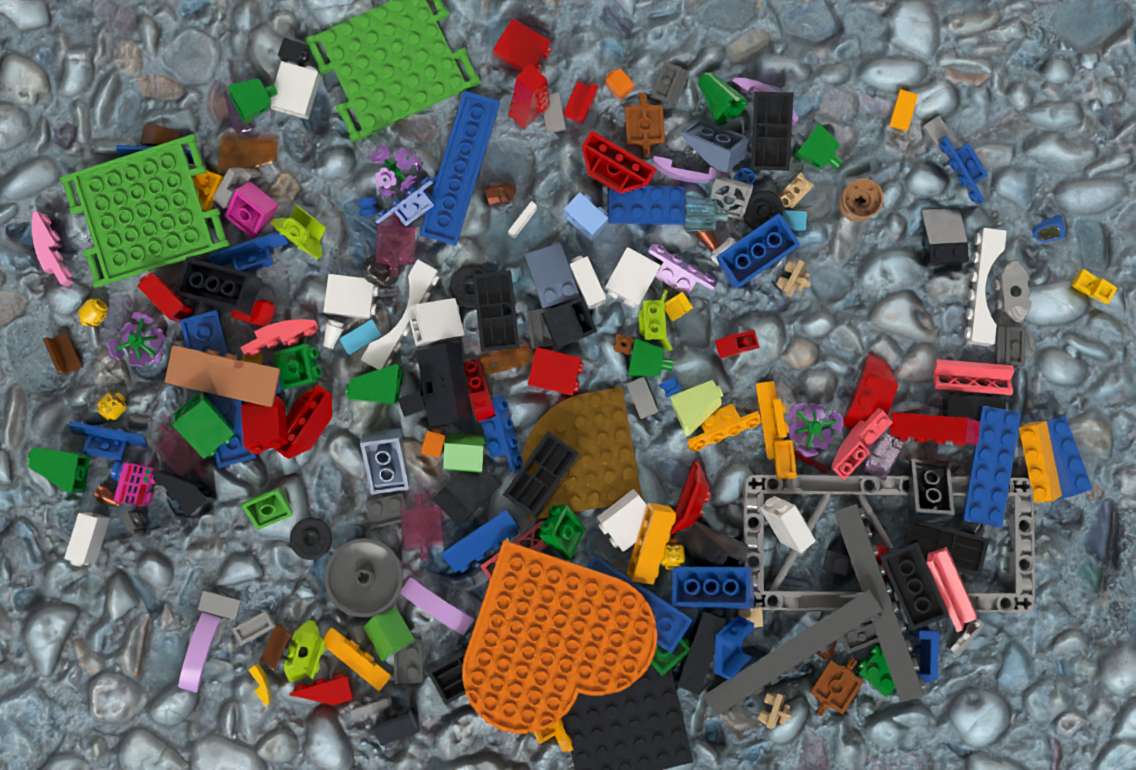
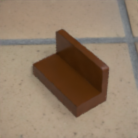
M65 332L54 338L46 337L43 339L58 374L68 375L84 368L69 333Z
M277 624L259 661L272 666L271 670L275 671L279 668L292 640L291 637L295 632Z

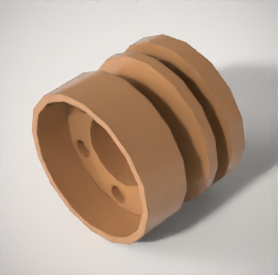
M867 178L856 179L840 193L838 199L839 210L847 220L864 222L881 209L883 192L880 186L873 180ZM858 198L863 202L860 206H858V202H855Z

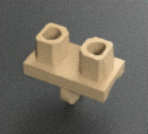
M799 173L778 196L786 208L789 206L792 209L814 185L807 181L802 173Z
M801 260L798 263L788 261L785 271L792 274L790 279L781 276L777 282V286L785 292L786 296L791 298L795 290L802 292L804 287L810 288L811 283L807 281L810 275L805 273L807 267L804 265L805 262Z
M768 692L764 702L772 705L773 708L771 712L761 710L758 720L767 724L766 727L769 729L776 727L779 715L781 716L779 723L783 725L786 718H793V715L788 713L789 705L785 704L783 711L781 710L786 698L785 694Z

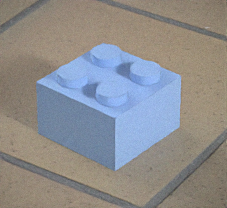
M579 192L564 208V217L592 242L607 226L608 214L601 207H595L592 204L593 200L587 194L582 195Z

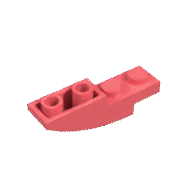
M300 319L274 323L254 331L257 339L240 348L246 358H254L262 350L278 345L279 341H282L284 346L295 345L299 342L300 338L315 334L319 328L315 320Z
M878 408L866 422L860 420L840 446L831 468L842 480H845L870 454L868 448L893 423L883 410Z

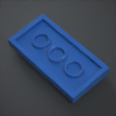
M646 186L623 194H619L609 188L608 224L684 225L685 187Z

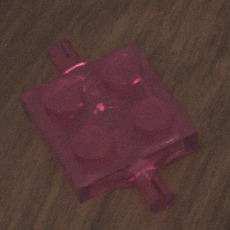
M393 215V225L377 226L376 263L390 264V274L393 276L394 269L395 276L399 274V265H414L416 228L400 225L401 220L397 217L396 221V215Z
M162 423L158 429L165 437L155 450L179 477H183L192 469H195L201 477L204 476L207 471L200 464L203 459L201 455L176 429L170 431Z
M423 494L415 495L416 507L400 510L403 548L420 549L421 561L429 560L428 548L443 545L440 508L438 506H424Z

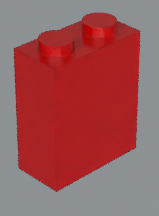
M513 18L493 48V56L520 72L530 63L540 72L543 66L541 64L544 58L548 59L552 52L550 40Z
M150 273L140 279V284L137 287L168 319L180 323L179 320L185 319L193 311L180 296L175 294V291L163 278Z
M536 347L528 386L573 396V392L577 393L580 382L576 381L577 374H582L584 363H581V357Z
M275 395L272 407L256 403L241 405L243 445L252 454H259L265 450L276 449L288 444L285 402L277 395Z

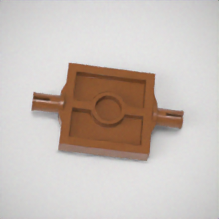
M644 92L643 95L639 93L640 104L625 107L627 146L638 145L642 147L643 158H646L647 150V158L651 157L650 146L665 144L663 105L647 104V93Z
M850 657L844 667L829 659L809 690L821 702L815 712L816 714L823 717L827 708L835 709L844 714L863 684V681L852 672L853 667L858 661Z

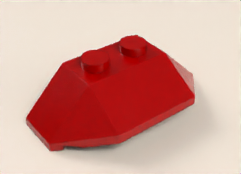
M592 130L582 145L587 174L619 194L648 186L657 171V168Z
M869 354L867 355L843 417L844 427L853 429L860 420L866 422L878 408L888 415L899 385L886 361Z
M316 385L313 389L299 396L286 416L288 444L276 448L277 452L290 459L312 449L333 417L332 394L320 385Z
M697 461L692 463L674 509L676 520L671 527L670 534L693 525L697 520L700 521L704 513L702 506L710 498L709 484Z

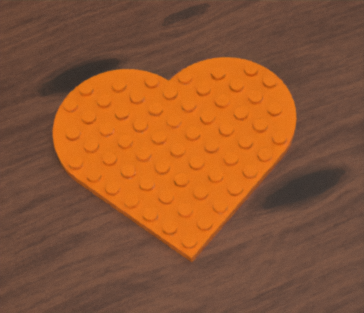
M504 540L463 661L462 678L465 693L471 706L474 707L483 720L495 728L510 733L527 734L544 730L555 724L570 710L578 693L598 696L617 693L626 689L644 674L655 653L657 628L652 610L644 597L623 580Z

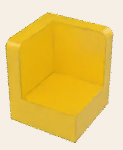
M683 292L664 303L665 312L671 321H675L693 308Z

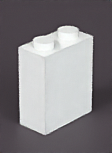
M281 61L274 83L278 95L270 98L272 102L271 109L309 119L321 79L317 69L311 66L300 67L298 63L288 61L287 63Z
M627 247L605 286L606 294L614 299H617V297L623 299V303L631 308L634 306L638 308L661 265Z
M582 256L574 258L570 264V270L588 310L605 304V294L588 256L585 258Z
M328 274L324 313L372 319V315H376L377 304H374L375 296L379 294V285H377L374 279Z
M455 298L415 304L407 309L416 346L455 340L464 336V326L460 319L459 306Z
M633 489L597 517L601 522L598 526L604 534L609 533L611 535L609 540L615 548L619 546L624 552L636 542L647 505Z
M773 496L760 507L780 543L802 553L815 542L813 535L795 505Z
M94 512L78 513L64 559L70 560V564L75 566L89 565V563L97 562L110 517Z

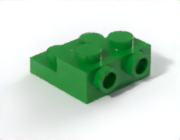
M303 344L273 352L275 368L280 369L281 390L320 382L322 370L317 366L318 350L313 344Z
M567 504L554 505L549 508V516L540 526L541 532L539 536L548 547H555L564 560H571L585 528Z
M683 637L672 654L656 644L651 664L663 676L689 654L691 643Z
M876 643L870 649L869 656L860 660L856 672L887 698L894 690L895 685L881 645Z

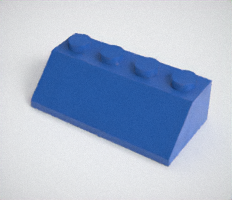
M779 213L717 255L716 259L724 276L735 290L801 244Z
M1066 416L1047 420L1062 496L1056 500L1092 490L1091 482Z
M506 509L441 553V555L455 572L460 570L462 573L471 567L469 564L471 561L476 559L478 562L487 556L486 551L491 548L494 551L502 546V540L507 537L511 540L519 534L517 530L520 529V526L510 511Z
M673 567L672 606L677 609L754 610V584L751 567Z

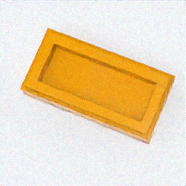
M902 89L899 90L889 127L908 131L918 94Z
M793 440L773 441L776 479H796Z

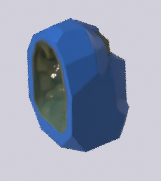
M1055 215L1035 225L1032 229L1033 237L1041 242H1049L1066 237L1062 215Z

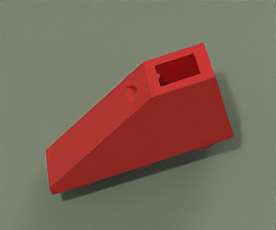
M479 358L464 362L469 396L477 421L495 417L496 414Z
M343 672L332 675L330 680L325 681L324 678L314 680L313 684L306 686L305 683L296 685L294 690L289 693L290 696L331 705L353 700L355 697L350 675H344Z

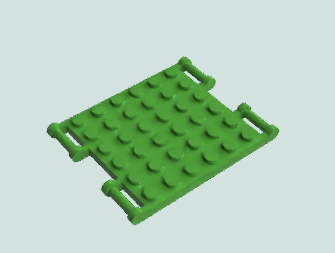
M391 0L315 36H309L304 40L318 65L319 74L324 75L335 70L349 102L336 106V110L344 120L350 133L349 138L351 142L365 138L481 84L480 77L476 75L469 61L466 48H461L452 54L437 24L450 16L441 0H433L438 11L436 15H433L427 0ZM322 42L331 63L325 64L316 45L317 43ZM461 59L470 78L468 82H465L456 64V61ZM350 109H353L362 128L359 132H357L348 113Z
M196 135L185 136L59 178L60 183L64 186L70 205V215L84 212L93 240L94 248L87 249L82 253L84 258L86 257L94 281L92 283L94 289L184 261L186 258H193L230 246L229 240H226L219 215H221L219 209L204 212L193 176L207 173L206 166H203L198 151ZM185 144L189 145L196 167L194 169L190 168L183 146ZM72 181H74L81 205L79 206L71 185ZM208 218H212L219 240L218 243L214 244L207 222ZM95 254L98 256L104 279H101L94 257Z

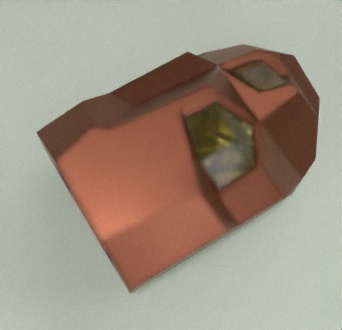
M498 183L484 187L489 207L509 203L516 193V188L511 183Z

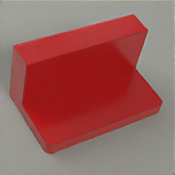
M577 82L563 112V116L583 125L598 93L599 86L591 83V86H587Z

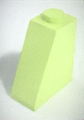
M713 380L670 396L672 407L686 436H689L722 405V390L720 386L715 385Z

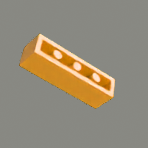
M1047 421L1027 423L1019 427L1034 503L1051 502L1061 497L1062 492Z
M649 502L647 504L626 574L633 582L654 584L655 578L658 576L659 565L664 558V549L670 539V530L676 520V513L669 506Z

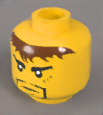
M89 299L78 310L79 320L86 327H97L107 318L108 308L99 299Z
M108 392L98 401L97 411L108 421L110 419L116 420L127 409L124 403L126 398L119 392L116 394Z
M670 539L666 543L664 558L660 562L666 569L681 567L680 565L685 562L684 546L677 543V540Z

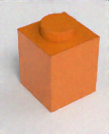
M621 68L616 71L612 70L607 74L605 86L619 101L623 100L634 90L635 84Z
M434 428L432 432L427 431L421 453L441 458L446 436L443 435L444 431Z

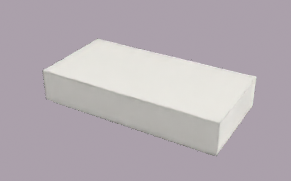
M531 201L509 229L508 234L512 238L517 237L537 211L536 204Z

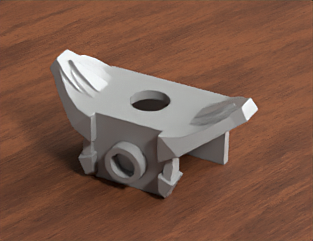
M1010 260L1005 265L1002 273L995 276L993 287L997 292L995 307L998 309V314L1006 312L1015 322H1023L1031 308L1032 301H1029L1030 289L1028 281L1030 278L1018 260ZM1011 287H1018V297L1011 295Z

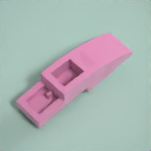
M35 211L32 215V237L39 262L44 272L54 273L60 284L68 287L74 283L71 279L73 275L68 267H64L62 263L63 257L57 251V249L62 247L59 243L61 239L58 233L51 229V221L48 216Z

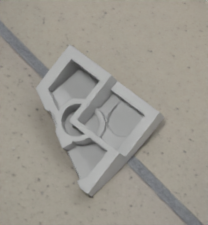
M229 168L213 200L223 208H227L235 190L249 182L251 178H258L260 173L257 170L248 168Z
M979 619L971 621L963 633L957 632L946 648L959 657L984 627L983 622Z

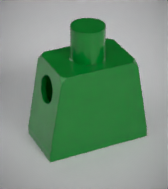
M259 79L228 85V95L244 124H248L271 108L272 102L270 98L278 95L274 84L263 87Z
M818 124L795 154L796 158L819 170H822L827 163L837 169L843 162V159L835 154L840 144L821 124Z
M635 339L627 376L659 377L661 369L672 371L674 360L663 358V348Z

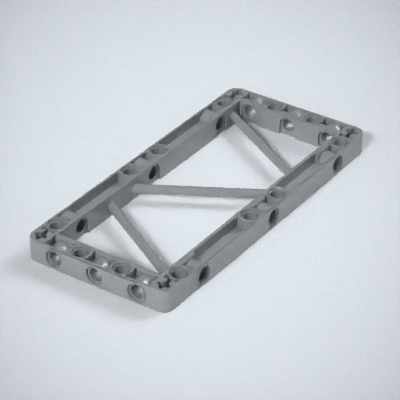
M749 475L745 477L742 495V542L748 545L742 567H751L754 597L762 599V603L754 601V607H761L762 610L836 611L863 594L862 591L778 590L799 554L794 549L791 550L770 589L764 590V514L760 509L764 505V494H824L806 524L810 532L813 530L833 494L856 495L884 546H887L888 551L893 549L894 546L864 495H908V490H904L902 485L905 480L909 482V476L849 475L845 480H842L838 475H797L796 479H776V475ZM951 476L953 496H966L969 476ZM753 478L754 482H762V486H754L752 489L748 482H751ZM771 478L776 481L774 489H770L767 485L768 480ZM1010 478L1007 495L1011 498V513H1009V536H1011L1009 569L1012 577V590L1010 592L989 593L967 592L976 613L1030 612L1034 608V501L1030 480L1027 478ZM866 480H870L872 483V487L869 490L864 488ZM1014 485H1024L1022 489L1014 488ZM751 517H755L757 520V525L754 528L748 525V520ZM1021 520H1023L1025 523V527L1023 530H1020L1019 528V522ZM980 524L975 535L983 537L989 525ZM755 556L757 558L755 566H749V557ZM1024 559L1025 566L1021 569L1019 562ZM895 591L890 594L892 602L896 601L899 612H904ZM771 595L776 597L774 605H768L767 599ZM1005 598L1007 603L1004 607H1001L1000 601ZM1025 600V604H1015V601L1022 602Z

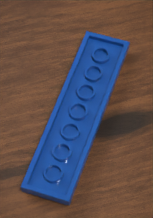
M466 91L463 92L437 176L438 179L431 196L436 204L426 212L420 236L457 247L501 104L500 101Z
M218 310L179 320L187 348L207 352V350L218 351L220 356L230 354ZM205 392L234 428L233 439L227 444L223 443L220 445L215 453L218 468L258 458L257 454H252L243 445L241 415L243 401Z

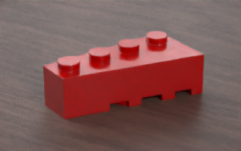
M531 63L516 77L515 92L512 94L514 102L510 104L512 110L508 113L523 129L540 113L544 114L550 107L548 104L550 96L547 78Z
M892 412L891 421L893 423L890 427V436L896 437L897 441H908V438H911L919 443H927V440L934 441V444L945 445L946 442H951L955 446H965V444L978 445L979 421L962 417Z

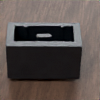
M583 296L541 313L556 349L597 332Z
M407 706L396 709L394 714L389 715V712L377 716L378 718L375 719L371 726L381 746L420 731L413 707L408 708Z

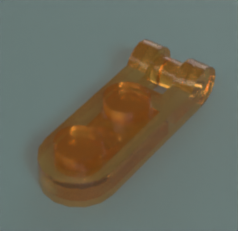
M521 346L520 348L486 355L479 359L480 363H483L484 376H489L526 366L533 361L534 355L532 349L527 346ZM496 360L497 367L492 368L490 361Z

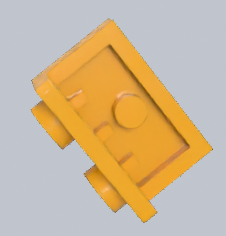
M207 170L205 174L193 176L204 211L212 209L215 203L213 197L224 177Z

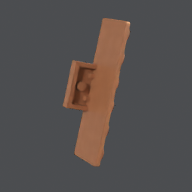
M172 346L165 383L264 406H273L280 375L279 368L238 360L236 355L225 354V356H220L218 351L207 350V352H202L180 346Z

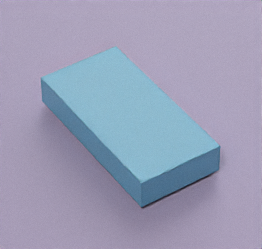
M783 210L782 218L791 231L806 230V211Z
M371 319L339 340L350 356L382 337V334Z

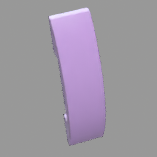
M734 78L730 85L745 96L750 90L754 93L776 92L761 82L747 78ZM794 109L792 126H794L798 120L797 114L795 113Z
M654 156L652 160V165L659 171L684 182L711 183L715 181L716 175L725 178L728 175V172L719 171L714 167H710L708 173L705 174L671 167L672 159Z
M411 576L400 594L423 611L462 635L466 633L474 621L473 617L461 609H457Z
M202 612L185 656L179 688L198 692L213 638L217 634L222 617Z

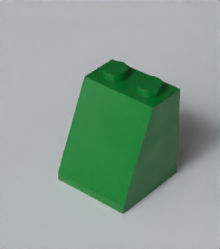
M394 364L350 379L349 384H346L345 395H348V399L352 401L399 406L398 399L400 398L403 367Z
M200 391L172 413L173 427L203 459L214 455L220 445L229 443L234 437V428L203 391Z
M31 447V451L27 455L28 467L67 493H85L91 455Z

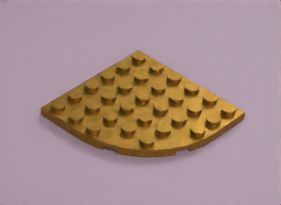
M622 387L584 393L565 399L548 410L535 424L524 447L523 465L547 431L582 455L537 519L548 517V510L554 505L567 504L573 513L612 506L633 489L642 498ZM534 463L529 473L534 475L539 465ZM528 514L529 520H535V519H536V518L532 517L530 514Z

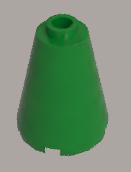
M706 72L700 76L698 86L717 125H725L728 123L727 119L731 117L734 120L742 113L747 105L745 103L747 99L712 72Z

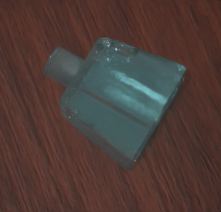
M686 195L685 231H711L716 229L717 221H728V210L717 209V200Z

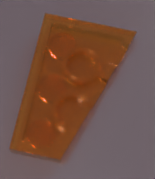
M220 138L217 174L223 176L229 168L256 167L277 161L278 142L273 140Z

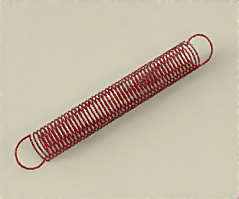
M794 449V455L798 456L795 457L796 459H803L801 460L802 462H808V465H813L812 467L818 468L823 473L830 471L831 468H826L824 464L810 457L806 458V456L801 455V452Z

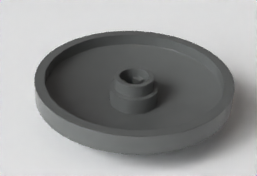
M369 538L349 541L340 546L327 563L324 578L326 591L336 607L349 615L356 617L377 615L388 609L401 592L403 585L401 562L395 552L383 542Z

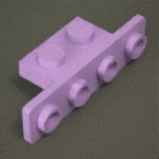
M652 244L648 250V253L663 261L655 278L670 287L683 292L686 296L689 295L696 282L711 290L715 289L718 282L712 275L704 274L695 265L682 261L680 256L668 253L663 246Z

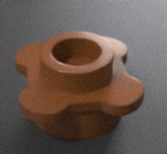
M622 334L616 335L617 341L613 350L629 355L632 352L631 345L634 343V338L632 336L625 337Z

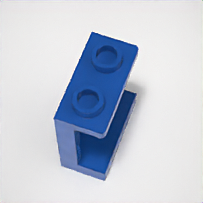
M737 616L716 634L715 673L731 680L751 662V656L743 653V639L754 630L753 622Z
M920 627L915 630L910 628L909 634L921 639L920 670L917 671L919 679L923 678L926 683H931L932 679L938 680L939 631L929 627Z

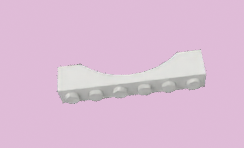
M983 228L975 235L974 243L977 246L972 258V262L975 265L970 276V280L973 283L968 295V299L971 302L970 308L967 309L966 318L969 319L968 327L965 328L964 337L967 338L966 343L985 346L995 344L997 325L987 307L985 285L992 264L1005 250L1007 231Z
M417 259L408 275L410 284L409 300L403 317L387 335L369 344L361 358L362 361L378 370L391 366L393 362L391 358L394 352H399L403 336L407 337L411 331L407 309L415 304L428 301L431 287H435L440 279L438 270Z

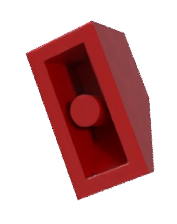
M755 330L736 333L715 340L720 359L760 348Z

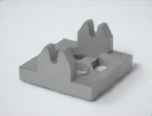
M716 175L706 211L743 220L753 185ZM730 186L729 191L724 194L717 192L721 187ZM736 188L743 193V199L737 198L735 195ZM731 195L735 200L732 203H727L724 201V197ZM715 199L721 200L724 207H720ZM735 204L741 205L738 208L729 209L731 206Z

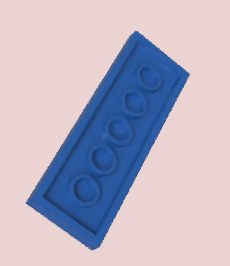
M987 406L980 407L978 419L980 422L978 445H974L962 514L963 521L1002 528L1021 413Z
M594 556L587 568L625 581L644 597L652 610L656 622V644L672 654L693 620L638 583L631 581L629 577L597 556Z

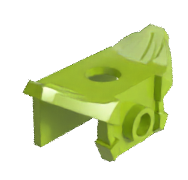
M298 205L295 206L290 218H279L270 221L271 225L280 235L290 239L298 246V249L305 251L316 260L323 256L320 241L327 227Z
M664 289L657 300L642 301L643 309L638 311L639 335L644 337L645 340L656 339L669 352L672 350V347L666 335L664 307L668 291Z
M307 620L292 635L291 639L293 642L288 648L287 659H284L283 667L288 681L296 682L303 679L306 675L313 679L314 674H317L319 671L320 656L324 654L326 649L325 640L320 636L319 628L316 626L315 621ZM300 647L308 649L305 657H298Z

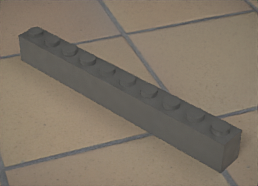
M858 504L834 511L862 593L870 589L883 607V610L880 611L882 616L872 622L900 702L924 696V690H927L924 679H919L917 673L920 670L916 658L912 659L910 654L913 648L910 640H906L903 632H906L903 620H898L896 613L899 612L896 601L892 602L890 594L893 592L890 583H885L883 575L886 572L883 564L878 563L876 557L879 556L877 546L871 543L870 537H873L869 525L865 526L863 521L866 518L863 507L859 508Z
M870 589L742 670L731 680L728 679L705 694V699L716 716L720 713L725 716L733 710L731 706L738 703L739 706L749 700L747 696L753 692L755 695H758L765 690L764 685L770 682L772 685L782 679L780 675L786 671L788 674H791L798 669L797 664L803 661L806 664L815 658L813 654L819 650L821 653H824L830 649V643L837 640L839 643L848 637L847 632L852 629L857 632L865 626L863 622L869 618L871 621H874L882 616L880 611L883 610V607Z

